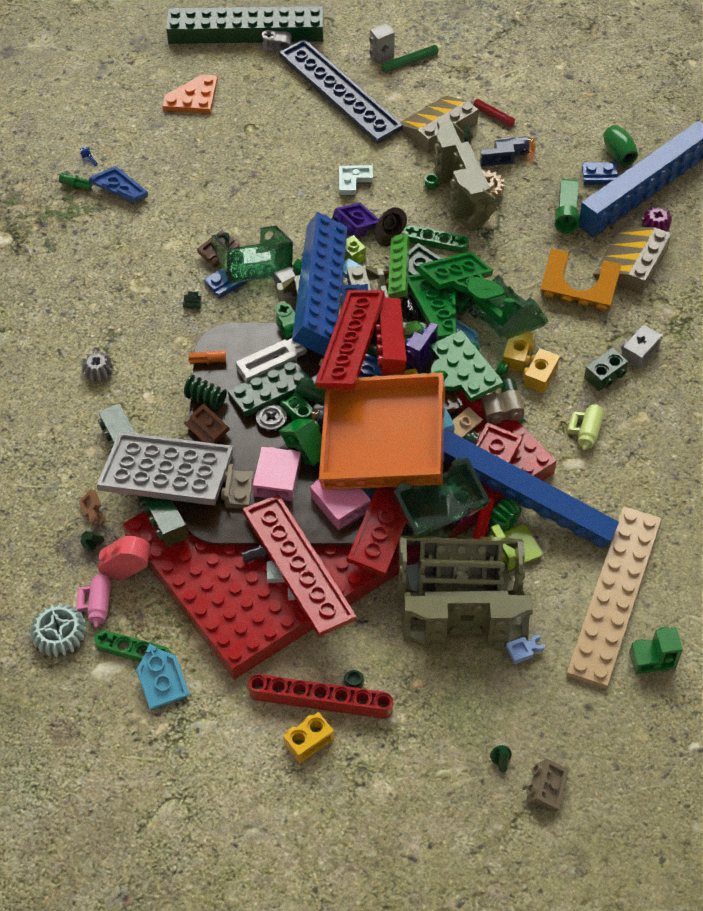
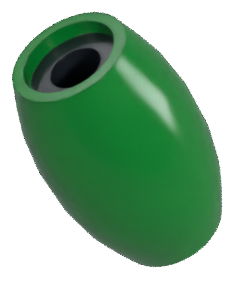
M618 125L608 127L603 134V138L609 154L624 166L634 163L638 157V151L633 138Z

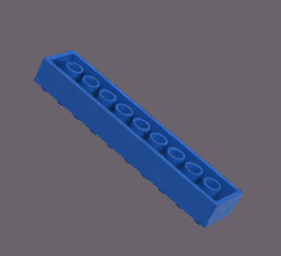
M698 120L584 200L581 204L578 227L591 237L601 234L608 226L615 224L618 219L626 216L633 208H637L643 201L650 199L654 193L661 191L668 183H672L675 178L683 175L689 168L694 167L703 159V123Z
M317 212L306 228L292 341L325 356L339 317L347 227L340 222L332 220L327 215Z

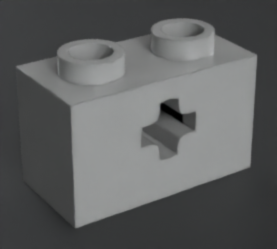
M387 23L371 29L369 37V54L371 58H374L377 63L394 58L395 32Z
M643 325L639 330L636 329L629 341L626 340L621 347V350H623L622 356L628 363L640 369L660 347L662 335Z

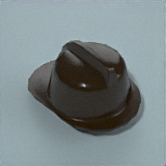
M393 207L380 215L374 229V236L377 243L381 246H390L391 238L400 235L405 228L407 216L402 209Z

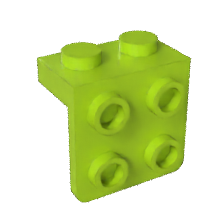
M499 524L491 527L489 537L522 539L524 541V564L542 557V551L526 525H520L505 532L501 530ZM503 544L502 562L508 571L515 568V549Z

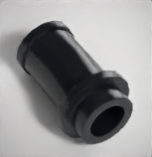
M260 544L249 550L241 551L245 564L260 558L265 559L268 556L266 550Z

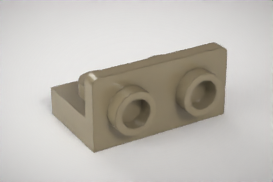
M229 464L228 471L224 475L226 487L222 488L221 499L225 500L226 508L243 509L250 506L254 479L253 471H237L233 469V464Z
M549 759L536 763L532 769L533 777L531 784L526 791L528 795L526 803L533 804L537 802L553 811L559 810L569 769Z

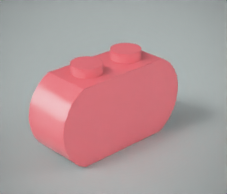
M123 536L100 551L98 570L102 575H106L111 579L125 580L147 567L151 546L147 541L139 537Z

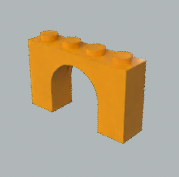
M551 248L540 288L543 296L548 298L559 297L565 302L576 301L582 306L593 305L599 310L611 309L621 271V264L604 260L597 283L588 290L579 291L571 288L564 279L569 252Z

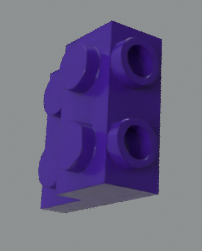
M360 202L335 208L332 220L340 222L347 227V236L349 237L353 235L356 238L364 237L367 230L375 229L378 223V218Z
M431 322L427 328L423 329L421 334L415 332L411 338L409 337L406 340V370L416 368L419 374L430 359L432 353L429 350V346L437 342V324Z

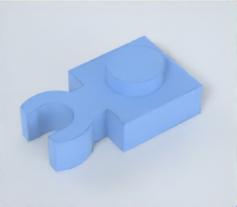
M534 635L528 642L525 637L506 643L505 648L514 665L533 658V651L540 653L545 650V644H535V642L540 641V635Z

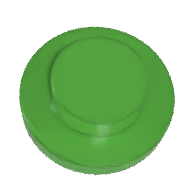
M414 321L404 326V335L412 337L415 332L420 333L421 324Z

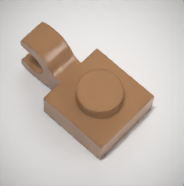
M90 489L79 500V504L84 516L89 517L91 524L98 521V524L102 525L106 521L105 516L98 510L102 505L96 490Z

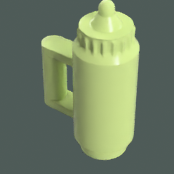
M590 405L585 413H572L567 433L578 435V444L583 450L592 448L597 441L604 418V410L599 405ZM578 419L583 420L581 428H576Z

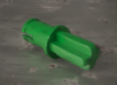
M63 172L59 175V183L70 185L73 188L92 189L93 184L89 183L87 179L79 178L78 175L72 176Z

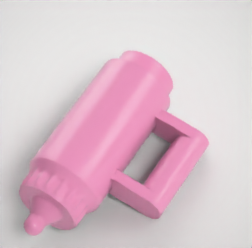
M101 574L93 577L90 586L78 588L76 601L78 612H87L88 621L94 624L95 628L105 622L109 607L111 582L108 576ZM86 593H89L88 605H84Z

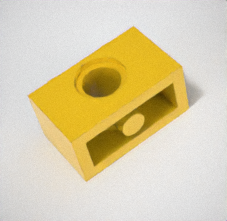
M511 329L502 360L503 364L509 363V370L523 373L525 366H529L531 355L528 354L533 352L535 342L532 341L533 333Z
M539 348L537 354L532 355L529 368L526 367L522 375L524 378L523 386L544 393L558 369L560 356Z

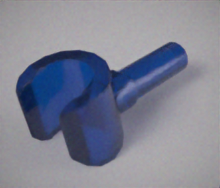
M89 147L80 149L82 158L88 157L94 166L98 165L92 157Z

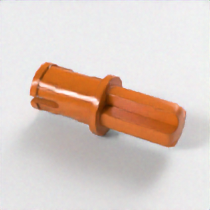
M207 350V352L189 353V363H207V365L217 362L225 363L226 350L211 352Z

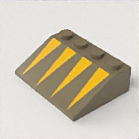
M444 96L401 121L403 124V130L401 131L424 151L430 153L435 150L434 144L437 143L438 123L451 120L461 130H464L465 126L472 128L478 124L479 109L467 100Z
M620 227L593 276L599 278L604 260L621 264L617 285L643 294L668 249L671 233L656 227Z

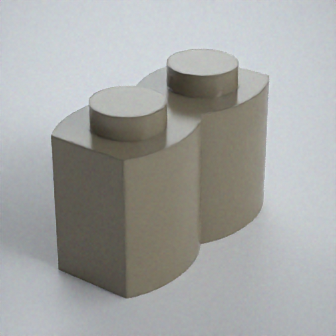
M510 390L501 394H488L481 397V407L486 423L499 424L504 420L517 421L524 417V406L519 390Z

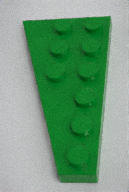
M420 274L408 275V290L428 326L431 322L438 325L437 341L456 333L455 288L449 287L437 290Z

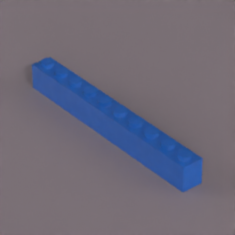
M444 428L443 462L450 465L454 470L461 471L471 479L484 483L489 489L499 491L506 498L513 499L521 503L523 507L538 512L541 517L551 519L558 526L573 531L575 535L590 540L595 546L605 548L611 542L619 524L617 520Z

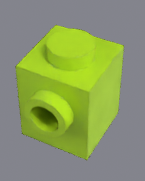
M353 235L346 239L344 260L346 261L349 258L360 264L366 260V247Z

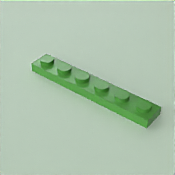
M408 234L396 235L391 238L389 298H401L408 295L410 243Z

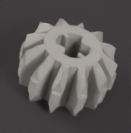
M94 351L93 355L87 354V358L83 359L81 369L86 379H90L92 382L95 380L101 382V379L107 380L108 375H112L113 362L109 355H104L103 352L97 354Z

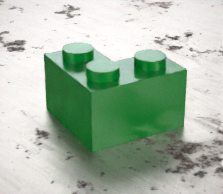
M295 419L279 430L287 447L296 448L297 451L301 452V458L305 465L314 466L320 462L322 434L320 433V426L313 419Z
M661 627L655 630L653 640L646 641L640 639L633 642L629 653L635 674L676 669L683 647L676 627Z

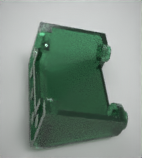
M499 275L491 281L496 282L502 287L504 293L502 296L490 299L489 301L503 312L505 306L504 299L512 298L515 300L509 321L502 326L494 321L472 299L466 303L470 308L468 311L474 319L478 317L495 330L501 339H510L544 327L549 322L534 299L529 297L527 300H524L510 286L507 287L504 279Z

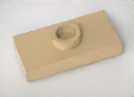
M468 407L452 420L455 430L452 432L464 438L483 419Z

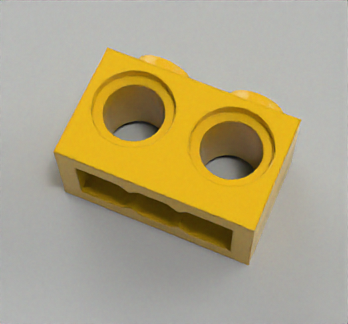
M319 712L307 716L300 725L291 727L284 735V745L299 764L334 740V730ZM314 728L321 729L320 732H313L311 730ZM296 740L304 741V743L300 745H297L294 742Z

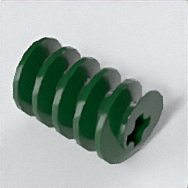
M193 374L188 377L184 387V396L194 402L197 401L201 405L204 403L212 410H218L225 402L227 395L226 389L221 392L220 386L215 388L213 383H210L208 386L207 380L202 382L200 377L195 380V375Z

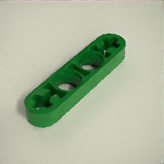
M414 225L406 226L403 229V235L408 234L410 243H419L424 246L457 253H464L469 248L468 238L462 235ZM426 235H429V236H431L432 238H431V239H424L423 237L426 236ZM447 239L448 242L442 243L440 240Z
M100 631L94 638L98 650L141 662L144 655H138L137 651L140 648H148L149 644L167 653H171L169 648L110 631ZM105 638L108 639V642L106 641L104 644H101V641H104ZM123 642L129 644L126 650L118 649L119 644Z

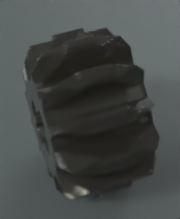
M409 295L407 298H403L401 304L403 319H406L407 322L419 321L422 323L424 317L413 297Z

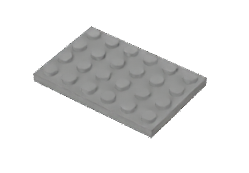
M119 432L97 482V490L215 506L224 481L225 472L228 469L233 454V446Z

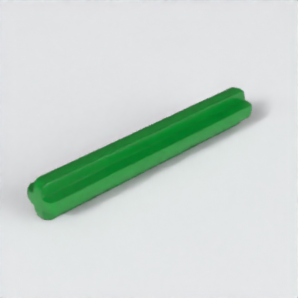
M436 45L426 47L381 64V69L383 72L402 67L439 53V49Z

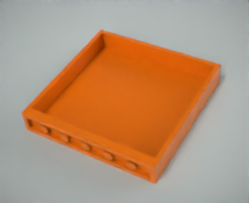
M443 373L359 377L355 390H326L319 481L322 490L443 485L445 380Z

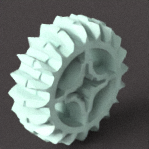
M60 602L57 607L51 604L48 610L43 607V613L37 612V618L32 619L33 625L30 626V637L33 640V644L41 653L46 652L48 656L52 653L56 657H58L59 653L66 656V651L68 650L74 652L73 647H80V641H84V634L87 632L86 622L83 619L82 613L78 612L75 607L71 608L68 603L64 607Z

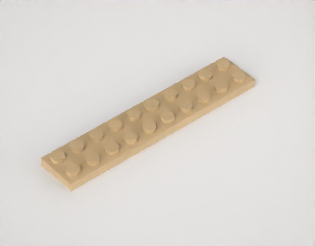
M624 506L566 674L568 677L607 689L661 522L660 517Z

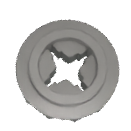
M273 404L257 412L256 422L261 429L265 428L267 431L274 429L276 431L279 427L283 428L284 423L287 422V414L281 406ZM268 417H275V420L271 419L268 421Z

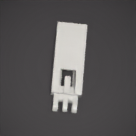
M285 339L237 361L236 368L244 381L247 382L293 360L297 362V357L306 354L307 349L292 341V339L287 341Z

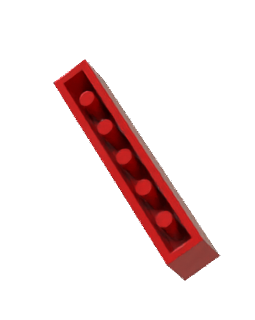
M385 297L375 326L376 356H378L377 367H380L381 375H404L407 360L401 299Z

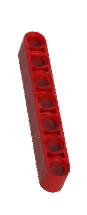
M255 674L248 680L250 697L256 701L381 719L390 717L393 712V698L386 692ZM255 686H262L261 689H254ZM276 689H283L282 692H275ZM299 691L304 692L303 695H296L295 693ZM319 694L325 695L324 698H317L316 696ZM340 697H343V698H345L346 700H345V701H338L337 699L340 698ZM361 700H364V701H366L367 703H366V704H359L358 702L361 701ZM385 703V704H387L388 706H387V707H380L379 704Z

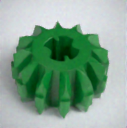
M508 498L502 499L492 509L489 523L492 526L499 524L503 532L510 530L518 522V518L521 516V508L513 500Z

